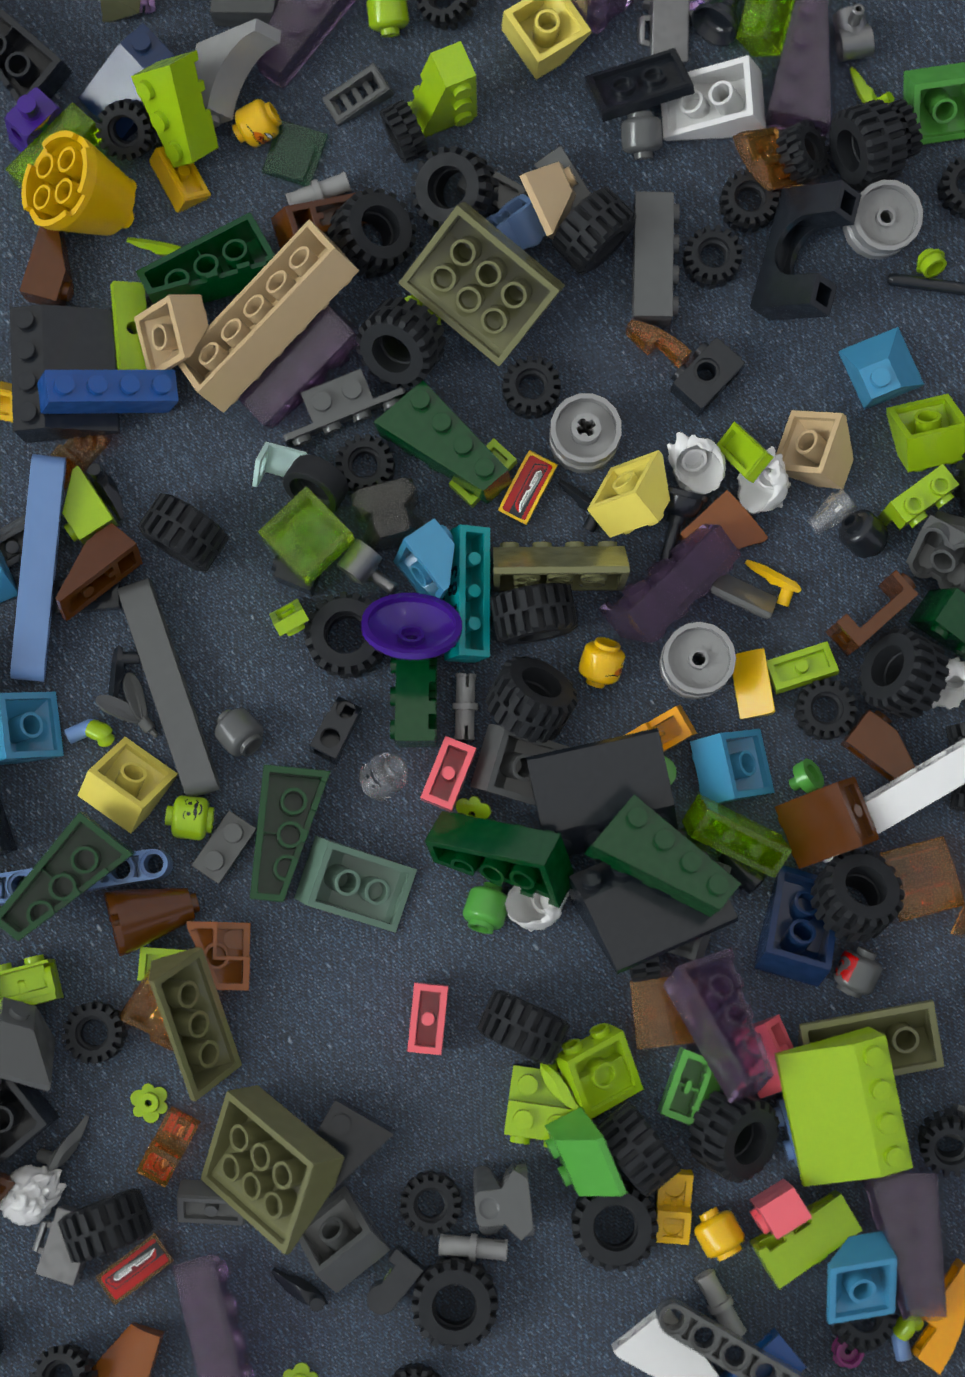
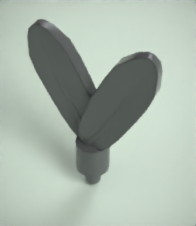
M126 673L123 679V689L127 702L110 695H99L96 697L95 702L102 711L133 724L138 723V726L146 734L149 732L154 738L158 737L159 734L154 729L156 725L146 716L147 706L141 683L133 673Z

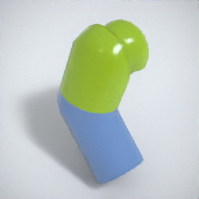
M87 719L65 729V734L70 744L89 737L97 740L100 747H108L115 739L112 734V728L108 724L96 719Z
M917 1312L901 1314L896 1320V1325L892 1328L894 1332L891 1335L895 1360L898 1362L908 1361L913 1358L909 1339L914 1335L915 1331H921L924 1326L923 1318Z

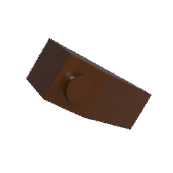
M355 193L289 205L282 208L270 218L280 249L309 219L328 236V228L332 225L330 223L331 217ZM361 221L362 227L370 224L368 222Z
M39 227L19 292L27 302L38 305L65 306L66 302L71 301L74 292L65 235L62 231H52Z
M112 522L86 541L55 598L61 615L66 621L70 620L143 564L137 543Z
M868 710L862 714L840 745L890 782L913 769L915 765L897 730L890 725L892 721L880 711L875 710L873 713L871 710Z

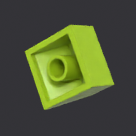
M949 394L886 408L897 456L908 473L913 471L920 472L927 468L942 464H955L965 460L962 457L965 453V416Z

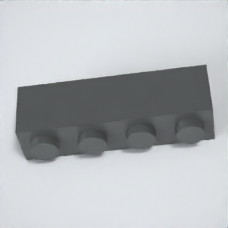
M636 191L633 202V212L637 217L633 226L632 326H634L635 321L651 326H670L672 317L678 316L679 297L673 296V285H678L679 265H673V254L679 253V234H674V223H679L680 204H674V192Z

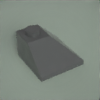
M3 997L0 1003V1078L49 1091L52 1081L56 1038L36 1006Z

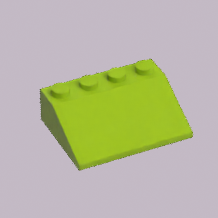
M865 1027L774 1053L801 1182L804 1187L880 1178L913 1168L886 1035L871 1027Z

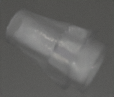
M842 489L836 493L832 491L807 522L820 535L841 523L844 517L854 512L857 507Z

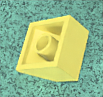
M522 0L503 11L502 31L535 79L563 64L591 34V29L571 0Z
M660 450L611 467L587 510L610 538L622 533L629 534L635 529L646 525L653 526L663 518V512L670 501L663 454Z
M124 737L88 770L77 796L131 834L150 815L174 782L178 773L130 739Z

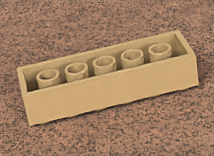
M309 219L208 326L191 357L178 364V366L197 393L224 413L232 404L237 402L240 395L261 376L262 372L275 358L284 352L285 348L295 337L306 329L315 316L328 306L335 295L351 282L359 270L338 246Z

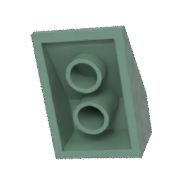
M315 836L294 899L307 906L396 933L417 869Z

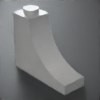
M256 18L196 43L195 50H197L199 60L195 62L198 80H204L206 90L201 92L205 109L207 108L211 111L214 128L219 127L222 123L233 120L237 98L247 75L264 53L280 43V30Z

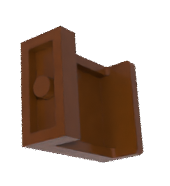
M895 570L878 585L889 597L890 601L863 626L859 627L846 613L825 632L846 656H849L919 595L914 590L916 586L909 576L904 573L900 574Z
M855 776L775 806L779 824L785 832L791 854L796 860L799 869L880 839Z

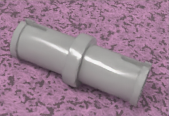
M344 171L341 174L319 182L315 179L311 181V185L291 193H286L285 195L288 204L294 205L335 197L352 190Z
M456 673V703H452V710H455L454 739L475 740L474 721L475 711L478 710V703H475L476 674Z
M441 1233L438 1255L469 1257V1261L476 1262V1258L507 1262L508 1239L480 1238L475 1233H471V1237Z
M713 1268L707 1269L695 1277V1282L699 1285L709 1304L707 1309L710 1315H715L722 1326L739 1336H743L747 1329L743 1326L733 1307L734 1300L732 1296L724 1291L715 1274V1270Z

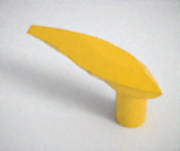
M750 560L745 561V564L750 569L764 577L770 584L781 587L776 603L789 607L793 593L801 591L798 583L763 564Z

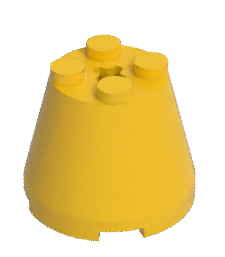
M62 130L55 132L42 142L44 149L37 157L34 165L29 163L27 165L21 192L23 209L30 213L34 224L52 231L102 236L113 235L122 228L127 229L132 225L134 221L135 192L137 189V184L133 179H130L90 141L72 131Z

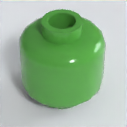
M484 882L483 886H474L470 889L463 909V917L468 922L470 929L483 934H492L494 930H499L504 926L508 912L505 906L507 895L502 892V887L490 882Z

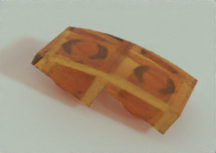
M88 435L87 437L68 439L65 444H58L50 456L66 457L65 490L69 486L72 469L79 466L84 472L111 442L106 435Z

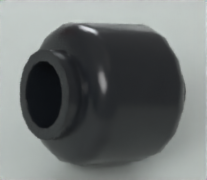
M865 509L849 513L842 520L839 539L857 557L867 558L876 556L884 550L887 544L888 528L871 511Z

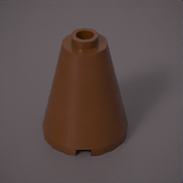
M188 888L121 889L104 892L108 916L119 956L128 955L186 925L187 921H194V913L200 912L196 893L189 894Z

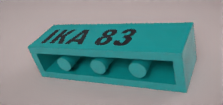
M460 524L449 530L455 545L450 584L445 594V602L450 604L459 613L462 620V634L458 643L444 653V661L476 663L490 657V528Z

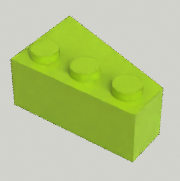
M456 42L430 53L420 74L422 83L415 86L412 91L415 96L413 102H407L408 106L412 109V113L415 114L425 138L455 125L458 127L465 126L477 117L476 73L462 42Z
M197 50L158 61L131 76L136 92L149 114L151 124L156 129L163 144L165 154L173 168L192 164L219 148L210 109H205L201 92L206 90L204 80H198L195 67V62L199 60Z
M836 1189L808 1205L806 1208L812 1218L778 1240L769 1232L766 1235L761 1233L749 1241L767 1274L779 1289L813 1265L825 1260L837 1248H841L849 1236H855L863 1231L844 1197Z

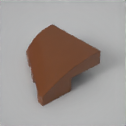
M726 490L680 533L678 539L701 562L714 558V556L735 552L740 548L757 543L758 545L762 544L768 537L740 502Z
M187 921L186 927L195 947L203 948L216 989L249 991L251 923Z
M132 1322L91 1370H98L97 1377H150L152 1369L156 1364L165 1332Z

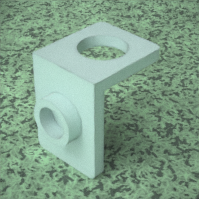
M265 442L255 461L252 486L258 487L265 472L284 477L296 458L300 455L308 454L305 451Z

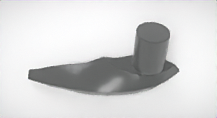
M85 1115L72 1132L61 1141L54 1152L41 1148L36 1155L37 1161L48 1164V1171L62 1166L79 1145L89 1117Z

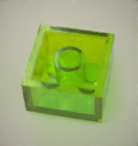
M307 486L258 531L262 541L306 586L310 585L355 542L353 533Z

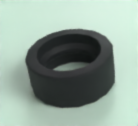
M309 454L300 455L296 458L283 478V486L290 498L300 507L319 515H331L344 500L349 488L346 478L338 468L321 457Z

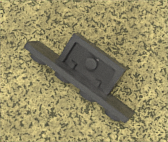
M358 369L301 392L313 423L284 434V440L287 445L294 444V447H299L311 442L312 435L322 431L324 435L332 434L342 429V423L352 419L354 423L362 422L372 417V411L382 407L384 411H387L406 395L404 387L373 399L362 370Z

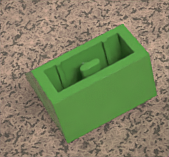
M680 1047L657 1111L662 1115L691 1125L694 1122L693 1116L701 1108L700 1104L704 1099L708 1100L710 1094L715 1090L719 1092L721 1087H739L744 1071Z

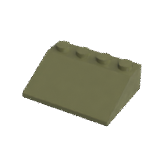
M465 201L454 208L399 281L403 288L499 367L565 287V284Z
M571 541L566 542L565 547H552L551 542H534L532 547H519L517 542L500 543V547H493L494 592H506L519 587L542 583L567 584L571 586L572 591H623L630 574V565L625 546H617V542L614 541L598 542L597 546H584V542Z
M255 1085L226 1092L200 1179L284 1255L292 1252L334 1189L344 1156L261 1087Z

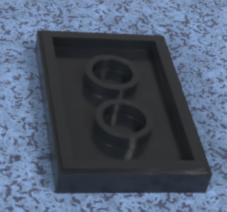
M675 48L585 76L587 88L603 122L695 94L694 84Z

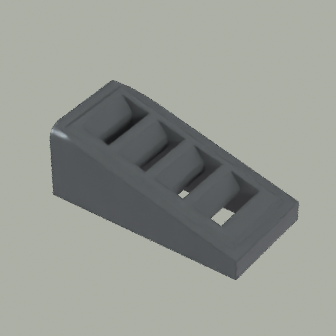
M372 63L324 96L322 100L337 125L340 126L386 101L394 95V92L378 66ZM372 80H375L379 87L376 91L373 90L369 83ZM361 86L364 87L368 94L365 98H363L358 90ZM351 92L358 102L354 106L347 96ZM340 98L347 108L343 113L336 103V100Z

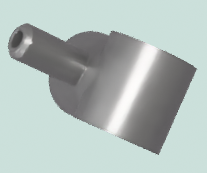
M858 3L854 6L842 8L832 16L835 28V48L840 62L870 57L874 54V35L870 24L866 22L865 8L862 4Z
M359 539L353 542L337 563V567L355 583L363 585L372 581L389 594H392L397 588L396 582L378 570V564L382 557Z

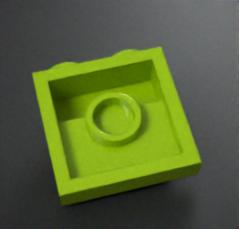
M942 464L892 500L879 514L878 518L886 526L894 522L899 530L908 524L914 528L928 517L926 511L935 505L940 509L954 498L952 492L959 483L945 465Z
M607 1023L593 1026L589 1030L590 1035L582 1040L574 1038L564 1042L562 1051L558 1053L556 1058L563 1081L572 1089L577 1105L582 1107L590 1119L644 1090L624 1031Z
M513 1064L504 1135H510V1142L529 1145L530 1138L544 1140L543 1147L547 1148L545 1140L550 1137L545 1125L572 1112V1110L550 1092L543 1081L540 1068ZM557 1071L558 1075L562 1078L561 1072ZM567 1086L572 1095V1098L576 1102L572 1089L569 1086Z

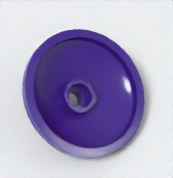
M398 593L382 597L370 604L362 615L361 630L366 641L379 652L396 659L417 661L437 657L452 649L461 637L462 620L455 608L437 597L421 593Z

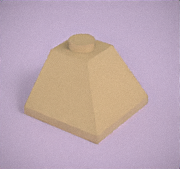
M560 162L519 176L546 236L552 240L557 229L570 213L576 196L573 186L577 184L575 176L569 166L564 168Z
M169 294L134 317L146 369L170 370L191 357L209 326L201 295Z
M791 410L776 455H783L788 477L816 487L844 489L854 460L846 415L843 413Z

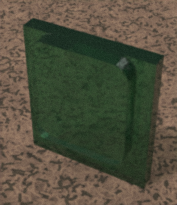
M281 120L282 124L279 126V134L272 140L262 173L301 186H309L314 179L328 134Z

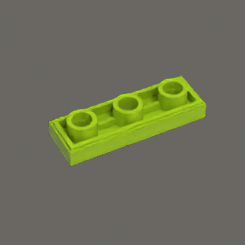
M113 281L110 284L117 370H147L134 320L135 316L147 309L145 288L142 282ZM127 328L131 329L134 334L129 333Z

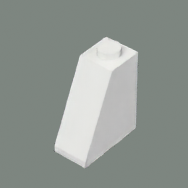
M656 1309L611 1344L613 1352L618 1358L653 1377H719L716 1369L706 1357L668 1336L661 1330L656 1319ZM671 1309L664 1314L663 1320L665 1323L670 1325L678 1323L679 1320Z

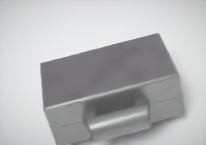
M651 0L649 15L638 17L637 44L650 47V55L675 48L682 63H687L690 0ZM645 22H649L650 40H645Z
M62 1205L57 1207L53 1221H41L32 1249L41 1254L36 1270L37 1275L74 1286L82 1280L86 1262L73 1263L70 1260L58 1221L64 1215L77 1210V1208ZM47 1228H50L45 1246L42 1247Z

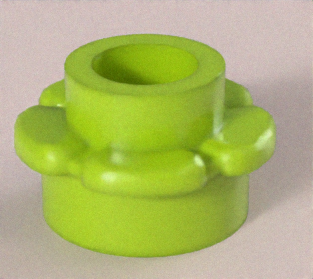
M933 248L924 250L918 256L916 271L921 274L923 273L927 278L940 274L947 265L944 251Z

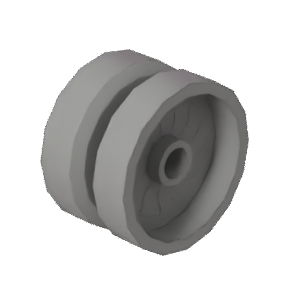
M883 179L870 184L860 193L862 196L854 225L843 226L847 243L856 253L868 259L882 260L897 254L917 237L923 224V208L918 195L910 186L897 180Z
M579 393L566 398L556 408L550 423L549 446L554 458L565 469L575 473H593L603 469L613 460L622 435L621 419L617 409L606 398L593 393ZM581 432H588V433L590 434V436H588L586 433H582V434L580 435V433H581Z
M704 622L685 624L673 632L661 651L659 661L661 677L668 688L680 697L692 700L708 698L718 692L734 672L736 663L734 645L728 635L713 624ZM693 656H699V661H704L702 665L694 664L692 661Z

